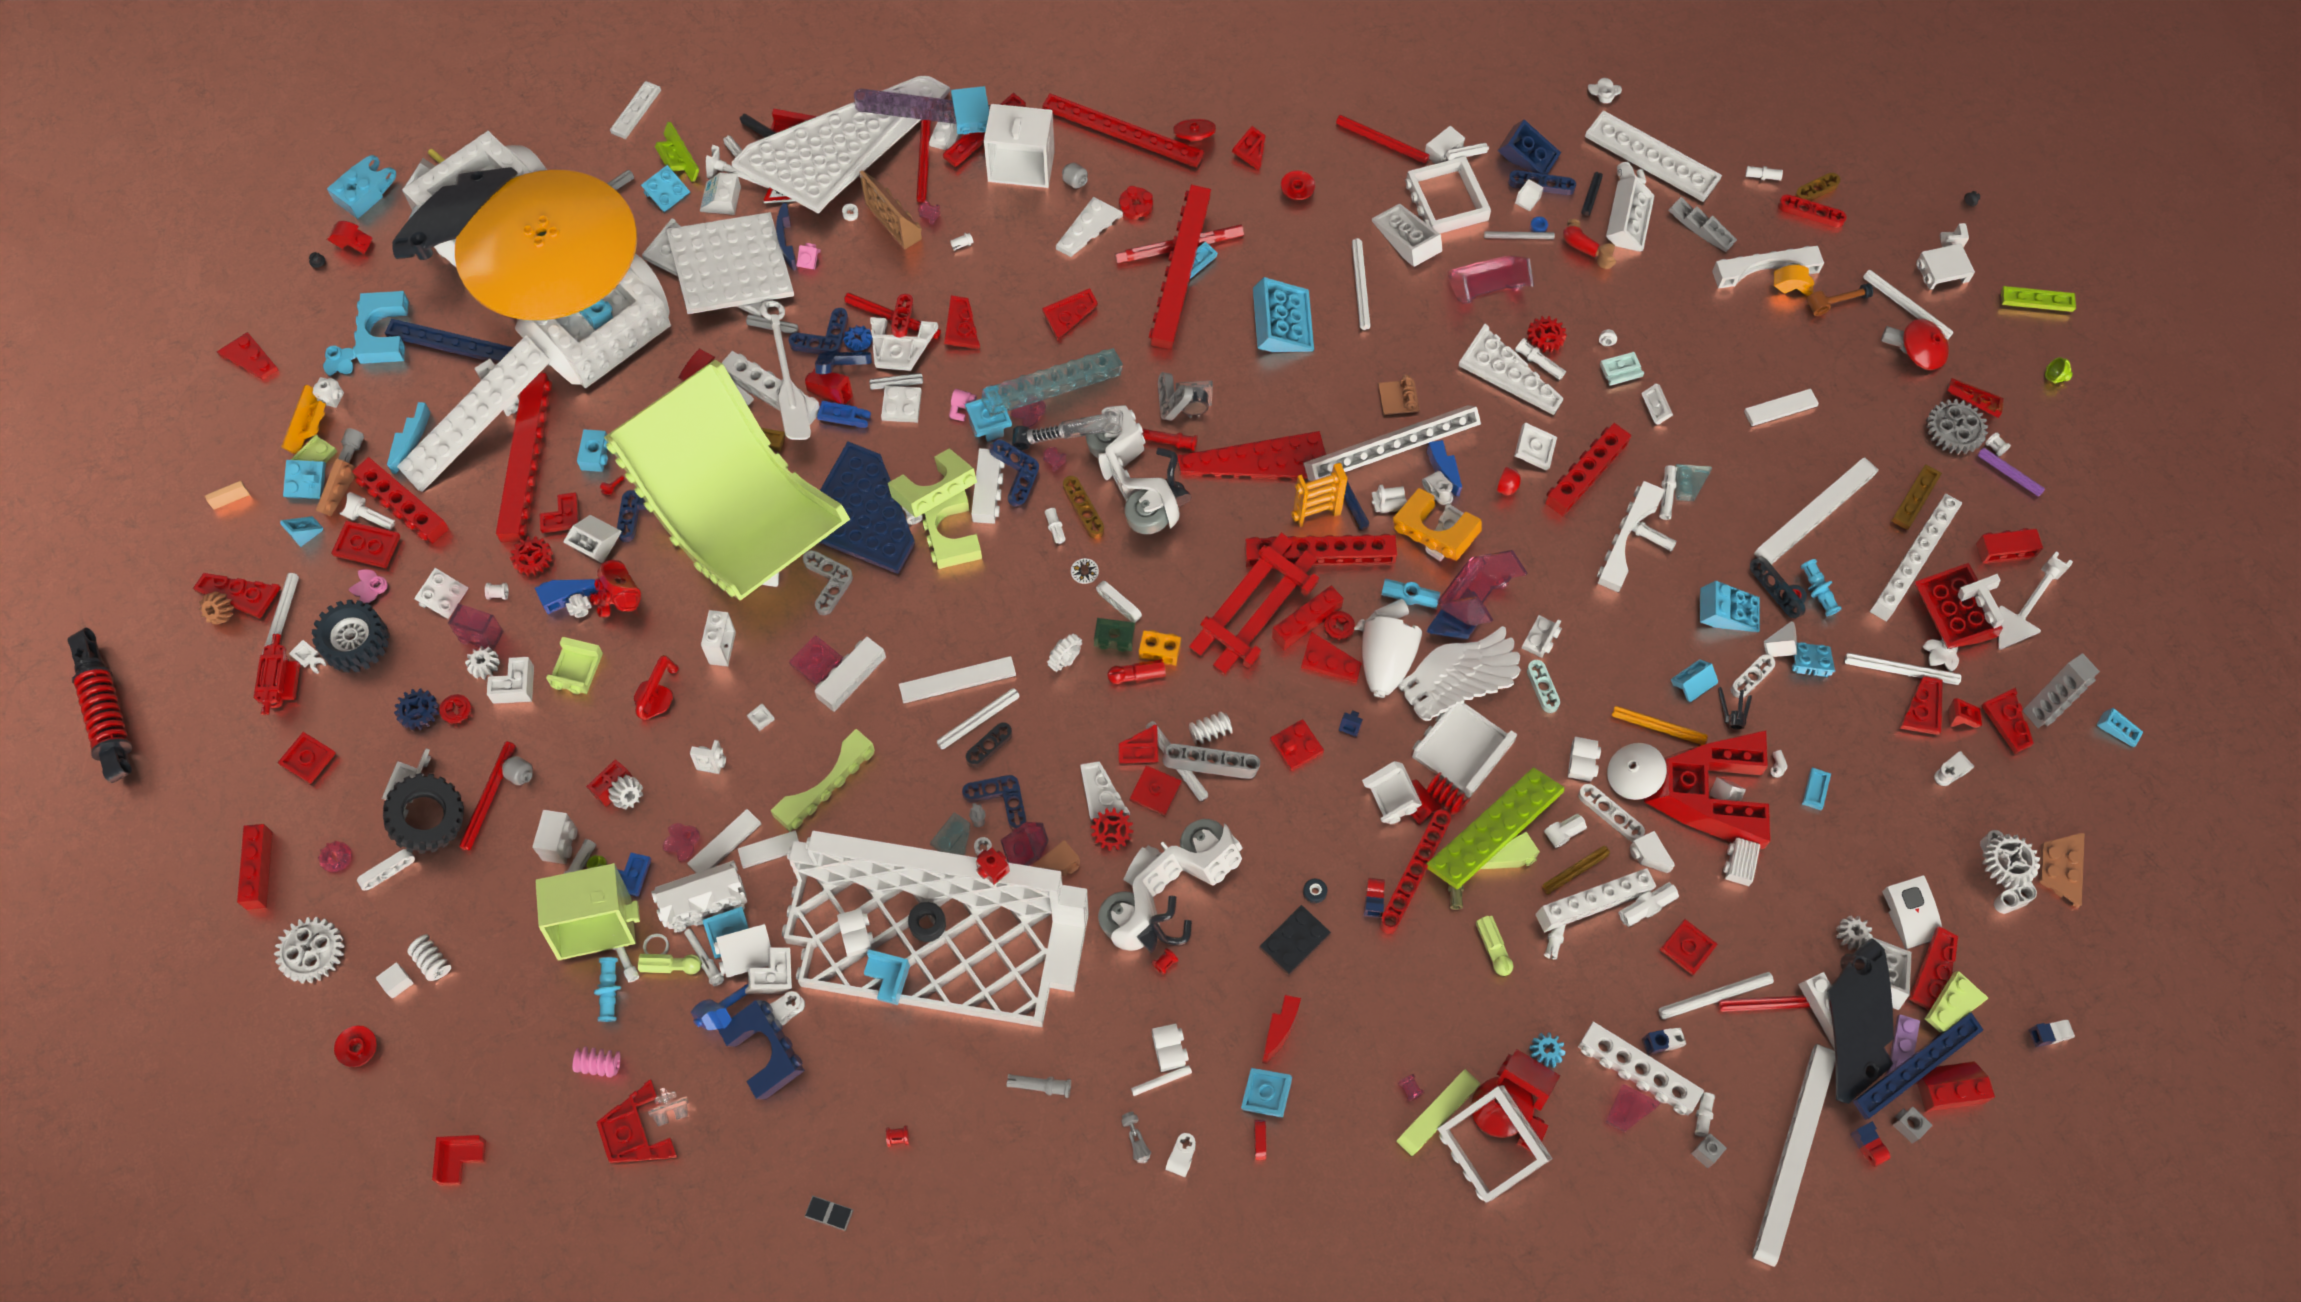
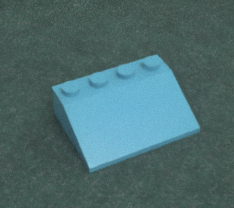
M1263 277L1253 287L1257 348L1270 352L1314 351L1309 290Z

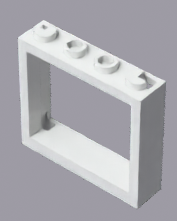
M1466 156L1407 172V178L1405 179L1406 189L1410 190L1413 203H1416L1418 215L1438 233L1448 232L1489 220L1491 208ZM1458 171L1476 210L1435 220L1418 182Z
M1504 1085L1498 1086L1438 1128L1441 1141L1445 1145L1448 1144L1452 1151L1451 1156L1457 1163L1461 1164L1464 1169V1176L1469 1182L1472 1181L1476 1187L1475 1192L1477 1196L1486 1203L1492 1201L1553 1159ZM1496 1098L1537 1160L1492 1191H1489L1450 1129Z

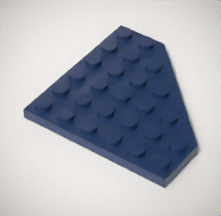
M847 441L820 491L840 503L850 520L819 543L899 574L915 545V541L900 504L891 496L888 486L891 480L881 454Z

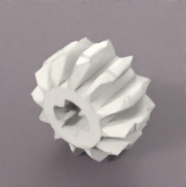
M480 646L478 651L473 649V654H467L469 660L465 661L468 667L467 671L473 674L475 678L478 679L481 676L484 680L487 675L493 676L492 672L498 671L497 666L500 665L498 654L491 648L487 647L484 649L482 646Z
M625 775L623 778L618 777L616 783L612 782L613 787L608 789L610 793L608 797L616 807L626 810L628 806L634 808L635 802L640 803L638 798L643 796L641 791L643 787L635 777Z
M1852 915L1842 919L1840 925L1836 928V931L1839 932L1837 938L1843 940L1841 945L1848 944V950H1852L1854 947L1857 950L1868 939H1871L1873 936L1870 934L1872 927H1866L1868 920L1861 922L1860 916L1854 919Z

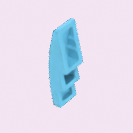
M418 402L414 418L407 417L403 433H395L387 462V466L392 474L398 473L399 469L397 466L418 445L431 413L426 403Z

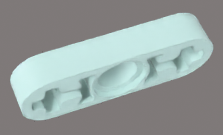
M1533 660L1528 665L1527 674L1542 709L1547 713H1554L1560 705L1559 696L1545 664L1540 660ZM1534 666H1535L1537 669L1540 668V671H1539V676H1540V677H1539L1538 679H1537V677H1538L1537 671H1536V670H1533V667H1534ZM1540 682H1545L1549 686V689L1541 690L1538 687V684ZM1548 694H1550V695H1549V700H1550V702H1555L1553 706H1551V704H1547V702H1548V697H1547V695H1548Z

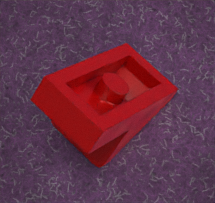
M1959 698L1953 699L1948 708L1950 727L1963 723L1974 728L1982 726L1979 707Z

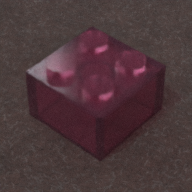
M459 603L448 622L452 632L458 637V641L466 645L469 643L474 644L479 649L482 646L484 649L489 647L494 651L504 632L494 615Z

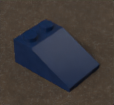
M1524 119L1512 127L1497 150L1509 162L1527 171L1548 174L1561 154L1554 145Z

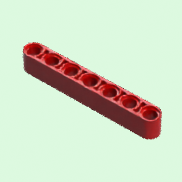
M1442 809L1434 813L1382 915L1379 925L1380 929L1386 934H1392L1397 930L1427 871V863L1434 857L1448 829L1451 815L1446 810ZM1436 819H1443L1445 824H1439ZM1434 835L1437 838V840L1432 841L1428 838V836ZM1419 852H1426L1429 857H1422ZM1411 869H1418L1420 871V874L1412 873ZM1408 885L1412 890L1405 891L1402 886ZM1400 902L1403 908H1396L1393 903ZM1391 919L1395 924L1392 926L1387 925L1385 920Z

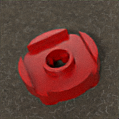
M1129 186L1119 197V207L1123 215L1129 219L1137 220L1143 216L1145 218L1153 210V195L1146 189ZM1138 201L1140 204H1136L1135 206L1133 205V202Z

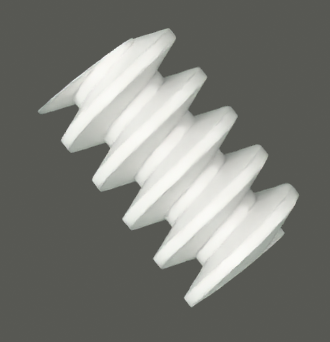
M1218 712V717L1215 714H1212L1210 719L1204 717L1203 722L1200 719L1196 720V725L1193 722L1189 723V731L1195 745L1197 740L1204 744L1205 737L1210 742L1211 735L1218 739V732L1226 736V729L1230 734L1233 733L1230 719L1223 712Z
M425 934L414 940L407 952L412 956V960L416 962L417 967L421 969L425 978L428 981H434L444 977L450 971L451 965H446L447 960L442 959L443 954L441 952L437 953L438 947H433L434 942L432 940L428 941L430 937L428 934Z

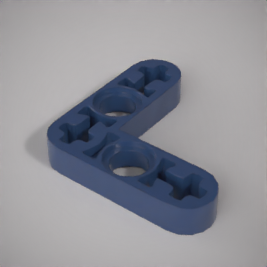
M836 308L832 311L826 336L805 333L791 334L789 336L791 349L814 354L840 352L848 323L847 311L844 308ZM843 315L840 317V323H838L837 317ZM834 329L841 330L837 335L831 333ZM813 341L820 343L817 347L810 346V343Z
M870 352L821 353L815 362V373H831L835 365L872 363V354Z
M996 440L989 447L991 455L1018 471L1008 494V502L1012 506L1018 507L1025 503L1039 470V463L1007 442ZM1011 454L1017 455L1018 462L1011 460ZM1020 478H1024L1027 481L1026 487L1020 484ZM1017 493H1019V495H1018V499H1019V500H1018V501H1016V496H1014V495H1016Z
M635 490L626 491L621 499L617 529L622 531L619 539L623 542H629L635 537L639 510H647L643 504L645 500L643 497L640 498ZM631 497H634V499L631 501L632 507H630L628 500H630ZM626 513H633L631 519H624ZM625 525H627V529L629 532H627L626 535H623V533H625L626 531Z
M1006 775L970 782L963 786V798L970 803L1003 797L1010 828L1014 831H1021L1025 828L1026 816L1019 782L1015 776ZM1011 781V783L1013 784V788L1009 789V787L1006 786L1008 784L1007 782ZM998 783H1001L1002 791H1000ZM987 785H995L996 790L993 793H987L985 791ZM981 786L983 795H980L979 787ZM969 789H973L974 796L968 794ZM1011 799H1017L1019 805L1017 807H1010L1008 802ZM1017 812L1019 820H1022L1019 825H1016L1014 822V813Z

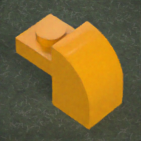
M1788 265L1774 271V286L1784 294L1796 288L1806 296L1813 293L1814 280L1809 276V268L1802 265Z

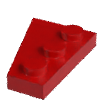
M248 332L217 351L218 355L222 358H226L233 364L241 366L247 372L262 380L278 371L276 365Z
M1951 378L1948 384V392L1997 418L2000 417L2004 398Z
M1922 677L1900 729L1935 735L1941 733L1943 679Z
M2016 687L1981 705L2014 754L2034 744L2028 724L2023 718L2022 705L2018 702L2016 696L2018 694Z

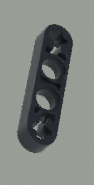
M1764 557L1753 559L1750 563L1751 572L1790 618H1798L1804 615L1806 611L1804 603L1770 562ZM1769 576H1773V577H1774V579H1775V584H1774V585L1769 584V582H1768V577H1769ZM1781 590H1784L1787 593L1786 600L1781 598Z

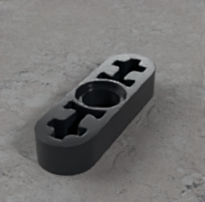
M1005 722L997 724L967 751V764L972 768H978L1011 739V726ZM1000 730H1002V731H1005V730H1006V731H1007V735H1004V734H1001V735H1000ZM986 741H992L995 744L992 749H985L983 745ZM972 755H973V756H977V755H978V759H979V760H978V761H976L975 759L972 760V759H971V756H972Z

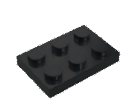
M1301 905L1259 946V949L1289 976L1331 932Z

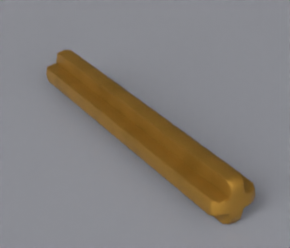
M1605 845L1545 882L1542 885V889L1546 894H1550L1608 857L1610 850Z

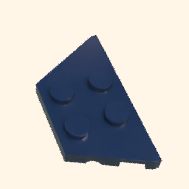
M1465 580L1460 582L1427 629L1428 633L1468 639L1487 612V608L1478 600L1477 595L1474 592L1471 593L1467 588Z

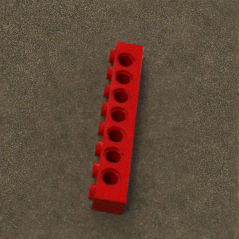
M1396 535L1288 536V538L1293 540V543L1282 555L1295 564L1304 552L1298 550L1302 548L1317 558L1313 566L1395 564L1397 558ZM1277 537L1246 538V567H1253L1261 558L1258 554L1260 549L1264 545L1267 547L1271 546ZM1317 548H1322L1324 551H1319Z

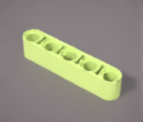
M1464 1069L1396 1142L1413 1156L1434 1135L1438 1128L1473 1094L1481 1083Z

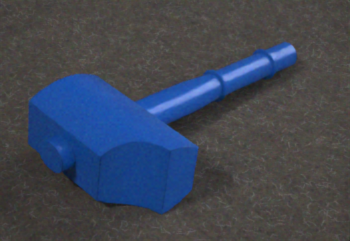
M749 983L719 1003L711 999L699 1002L691 1011L694 1017V1024L706 1030L726 1028L732 1020L726 1009L747 995L745 994V989L749 986Z

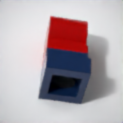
M1368 878L1363 916L1382 918L1384 912L1385 879Z
M1872 1121L1858 1128L1850 1135L1868 1162L1876 1167L1889 1160L1890 1153L1875 1131L1877 1128Z

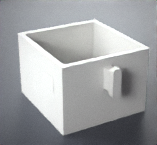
M991 104L984 137L988 182L1049 188L1055 153L1053 111Z

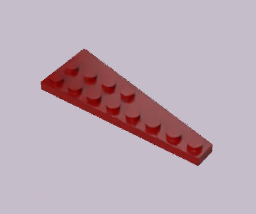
M1320 431L1177 456L1180 475L1202 476V474H1214L1219 477L1221 475H1234V477L1251 476V478L1266 479L1285 477L1297 480L1299 475H1302L1303 478H1308L1304 466L1305 462L1326 455Z

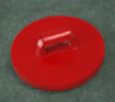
M1188 119L1177 123L1173 127L1175 136L1189 140V142L1202 141L1203 138L1213 135L1216 131V125L1206 119Z

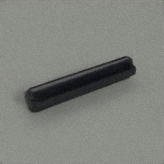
M744 113L740 116L742 124L766 138L776 134L775 131Z
M1595 172L1582 208L1581 213L1583 215L1589 216L1591 214L1603 177L1602 173Z

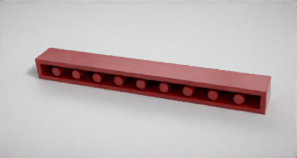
M1191 184L1190 190L1185 192L1184 201H1186V205H1182L1180 216H1183L1182 221L1178 220L1176 231H1179V233L1173 239L1172 246H1175L1174 251H1170L1168 260L1171 261V264L1166 266L1165 277L1167 279L1166 282H1162L1161 286L1163 295L1158 298L1157 307H1159L1158 313H1154L1153 317L1155 326L1149 332L1151 346L1169 350L1173 348L1210 201V188Z
M539 373L520 393L496 528V535L500 542L520 543V539L524 540V536L527 535L526 523L527 519L530 518L529 505L533 501L532 487L536 484L535 470H538L539 466L537 458L538 454L541 453L540 441L544 437L543 423L547 419L545 411L546 407L549 406L548 394L552 390V382L548 379L546 373Z

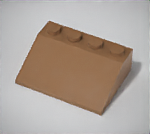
M861 170L859 172L865 204L904 249L922 239V228L919 223L912 220L907 210L904 211L899 200H895L892 197L888 188H884L880 182Z

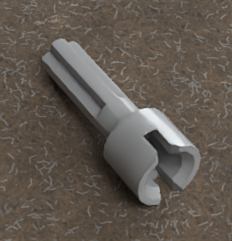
M351 428L346 429L341 441L343 449L338 459L347 463L350 462L354 451L359 450L364 439L363 433Z

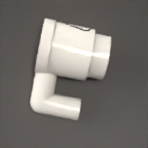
M1623 162L1617 166L1619 181L1635 176L1633 167L1629 162ZM1640 169L1636 173L1642 183L1645 184L1646 178L1643 170Z

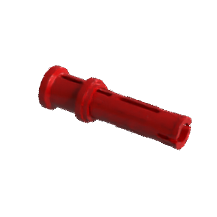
M1144 428L1142 433L1146 441L1175 445L1177 449L1182 447L1191 449L1194 452L1196 450L1198 435L1187 436L1181 432L1170 434Z

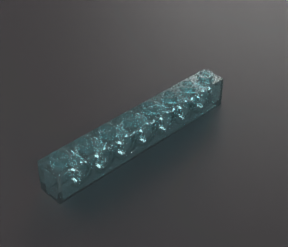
M1114 348L1102 350L1099 353L1086 355L1077 360H1070L1061 365H1054L1045 370H1038L1029 375H1022L1013 380H1006L994 386H987L982 391L981 400L991 417L1120 376L1123 363Z

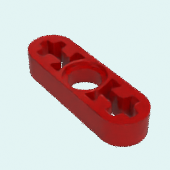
M901 294L897 298L891 324V333L898 338L904 337L908 333L913 310V297L909 294ZM901 313H903V314H906L907 316L904 317V318H901V317H899L898 315L901 314Z

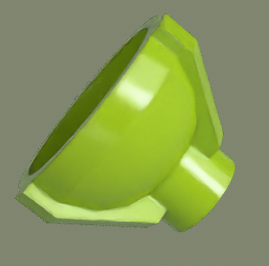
M2062 357L2051 361L2045 371L2046 379L2054 383L2068 381L2073 375L2069 360Z

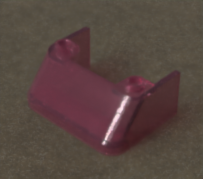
M1509 255L1447 271L1455 295L1462 304L1473 302L1477 295L1505 288H1512V291H1518L1522 289V286H1534L1530 258Z
M1513 550L1475 556L1466 562L1440 596L1437 603L1442 610L1467 625L1475 626L1477 624L1489 623L1493 621V618L1483 603L1492 590L1503 589L1508 586L1511 578L1526 576L1528 573Z

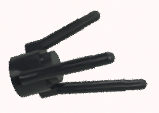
M1719 687L1725 723L1729 724L1731 729H1744L1752 696H1748L1743 713L1744 690H1740L1738 710L1731 711L1729 715L1722 687Z

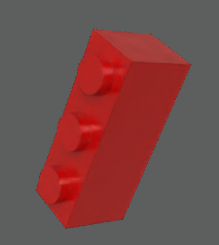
M2028 528L2012 532L2006 530L1995 534L1988 532L1983 534L1976 543L1982 563L2037 557L2043 550L2037 529Z

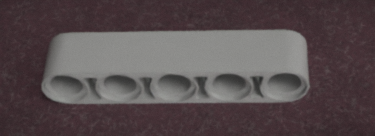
M1169 744L1162 758L1163 764L1168 768L1246 779L1255 777L1260 767V759L1253 754L1182 744Z

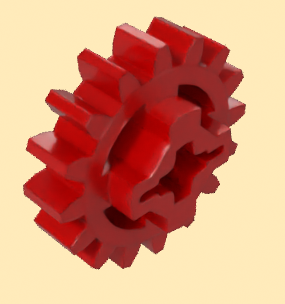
M1541 316L1540 320L1535 318L1534 322L1530 323L1527 330V341H1531L1532 346L1536 345L1539 349L1541 348L1543 353L1546 350L1552 353L1553 349L1558 351L1559 347L1563 346L1567 336L1565 334L1566 328H1562V322L1557 323V318L1551 320L1550 316L1547 319Z
M527 536V541L520 539V545L514 544L516 550H511L512 557H510V560L520 574L525 572L526 576H529L530 572H533L534 576H536L537 571L544 572L543 567H550L547 562L553 561L551 557L553 552L550 549L549 543H546L543 538L539 540L535 536L531 540Z
M1106 808L1104 815L1098 812L1100 818H1093L1096 825L1091 826V829L1095 830L1091 836L1097 837L1095 844L1101 842V848L1103 849L1105 846H1108L1109 851L1114 846L1118 851L1120 844L1125 847V840L1131 841L1128 834L1134 833V830L1129 829L1133 822H1127L1130 816L1123 817V810L1116 813V808H1113L1112 812H1109ZM1116 816L1120 819H1118L1117 821H1110L1107 817ZM1100 822L1104 825V831L1099 834ZM1120 823L1116 828V834L1110 833L1105 836L1109 829L1108 825L1114 826ZM1125 824L1126 831L1124 837H1122L1120 827ZM1108 837L1114 838L1117 842L1109 843L1105 839Z

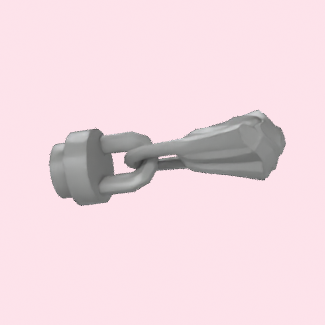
M1128 1112L1122 1115L1121 1122L1123 1127L1130 1126L1131 1129L1129 1137L1133 1146V1159L1138 1163L1144 1164L1148 1162L1151 1151L1146 1146L1140 1131L1134 1127V1124L1139 1121L1137 1115H1134V1112ZM1137 1133L1139 1140L1135 1142L1134 1137Z

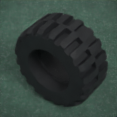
M422 773L415 774L414 778L410 776L405 777L402 783L397 782L394 785V789L388 792L383 806L384 828L388 831L389 838L396 841L397 846L400 848L404 846L407 848V851L412 853L413 850H417L419 854H425V851L431 850L432 853L437 851L439 847H446L450 840L453 841L462 826L464 805L459 791H455V786L451 782L449 784L446 783V779L441 776L439 779L434 778V774L428 773V776H422ZM420 797L431 798L437 801L443 808L442 821L431 829H415L408 825L404 819L403 812L406 804Z

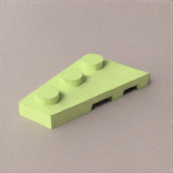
M1959 971L1953 972L1925 1020L1940 1033L1945 1032L1986 1001L1988 997Z

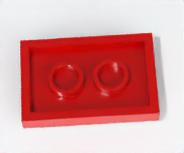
M345 521L331 553L334 557L387 569L401 536L398 532Z

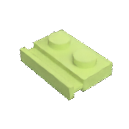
M315 435L291 460L322 461L327 463L338 451L335 447Z

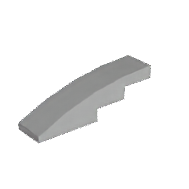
M1682 197L1668 210L1695 234L1725 252L1737 241L1713 215L1708 218L1697 206L1693 209Z

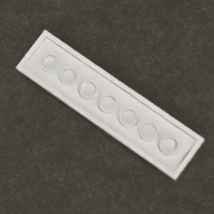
M1604 110L1585 134V137L1702 202L1706 200L1722 177L1721 174Z

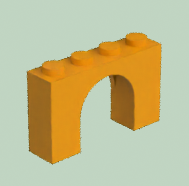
M1418 488L1393 517L1394 529L1400 534L1409 536L1415 542H1420L1429 549L1438 551L1446 558L1457 561L1482 531L1481 519L1465 511L1451 528L1443 531L1430 530L1422 522L1435 507L1434 495Z

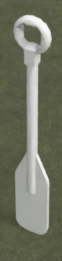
M766 301L761 305L760 312L771 322L780 361L783 384L778 395V402L784 432L789 439L805 440L811 435L805 401L801 392L790 379L779 326V320L784 317L785 309L779 302ZM766 307H777L780 315L768 314Z

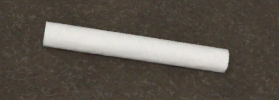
M1188 1065L1131 1088L1132 1094L1136 1096L1192 1073L1191 1068Z

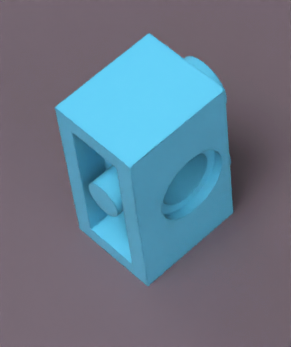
M583 430L577 457V463L582 471L603 472L604 465H607L608 462L607 442L604 438L607 435L606 431Z

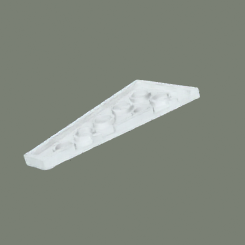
M1484 324L1458 366L1554 415L1564 398L1549 384H1545L1539 378L1540 375L1533 372L1515 351L1500 341L1501 338L1497 334L1494 335L1489 330V327Z

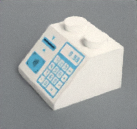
M720 172L708 180L705 185L700 212L735 215L741 189L738 174Z

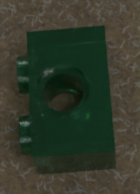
M1097 618L1094 646L1104 650L1111 648L1117 649L1120 652L1132 651L1135 622ZM1113 634H1116V635H1118L1119 637H1117V638H1112V637H1110V636L1113 635Z

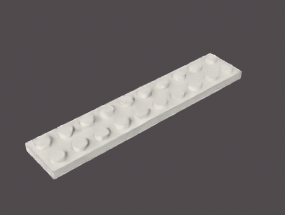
M525 335L397 466L398 469L418 491L423 492L552 360L530 337Z

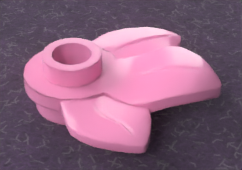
M359 570L358 576L361 581L350 587L349 591L353 595L360 597L359 601L369 603L378 594L383 593L387 589L388 584L383 577L377 576L373 570Z

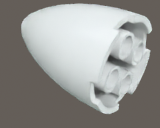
M1375 617L1373 621L1366 619L1362 640V660L1366 680L1374 696L1384 698L1385 695H1389L1404 679L1419 648L1422 630L1418 626L1413 625V627H1410L1403 623V620L1390 617Z

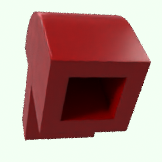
M338 221L333 226L326 240L342 249L349 245L364 254L373 238L358 229L359 226L354 223Z

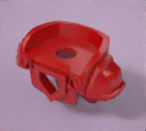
M609 560L602 563L597 571L598 579L595 580V589L599 590V592L590 596L592 605H600L597 608L598 616L603 618L609 617L610 604H614L621 611L636 610L640 603L641 592L629 575L624 563L618 560ZM615 579H621L620 583L616 582Z

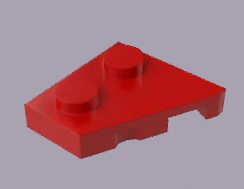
M1251 126L1233 147L1232 153L1259 170L1266 135Z
M1153 725L1119 743V764L1158 763L1157 725Z

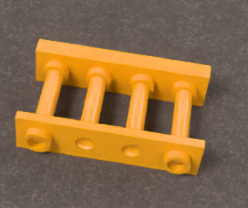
M1341 463L1333 465L1332 473L1329 476L1307 483L1304 482L1302 475L1298 476L1297 484H1295L1296 493L1291 515L1294 522L1297 521L1299 528L1303 527L1304 517L1329 510L1332 511L1333 516L1341 515L1348 479Z

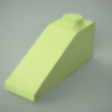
M1525 832L1512 839L1481 869L1518 868L1525 864L1530 866L1537 861L1536 858L1540 851L1528 833Z

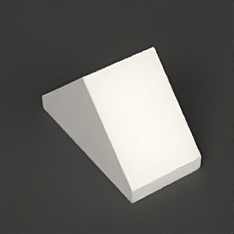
M1791 621L1764 641L1766 655L1772 657L1797 655V635L1794 622Z

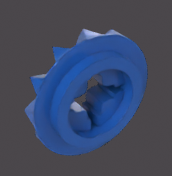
M856 325L853 328L849 327L843 339L846 347L850 350L862 351L872 343V334L870 329H866L865 326L859 327ZM854 335L861 336V341L857 338L855 339Z

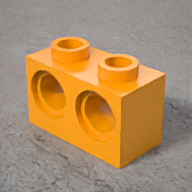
M1143 630L1139 648V659L1149 661L1163 659L1165 664L1176 666L1181 647V637L1171 633L1162 634L1155 630ZM1152 642V643H1154L1155 645H1154V646H1148L1147 643ZM1172 646L1174 649L1167 650L1166 647Z

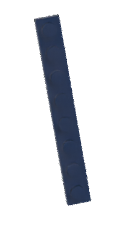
M391 319L385 331L386 337L400 336L402 341L487 361L491 359L494 363H499L514 348L396 319Z
M1972 1012L1852 1102L1865 1120L1870 1119L1984 1029Z

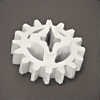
M1074 633L1072 635L1069 634L1066 639H1060L1050 652V659L1047 661L1048 666L1056 672L1062 670L1064 666H1070L1080 653L1082 639Z

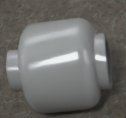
M1074 162L1067 164L1063 168V181L1071 187L1077 189L1087 183L1088 172L1079 164Z
M515 756L504 762L502 766L503 776L515 785H523L531 780L533 767L521 757Z

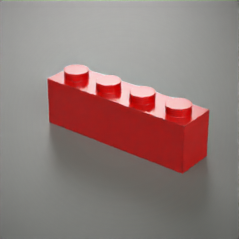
M1332 585L1274 626L1272 638L1283 651L1324 622L1332 612L1342 609L1344 598Z
M265 824L243 826L237 903L246 910L267 908L273 832Z

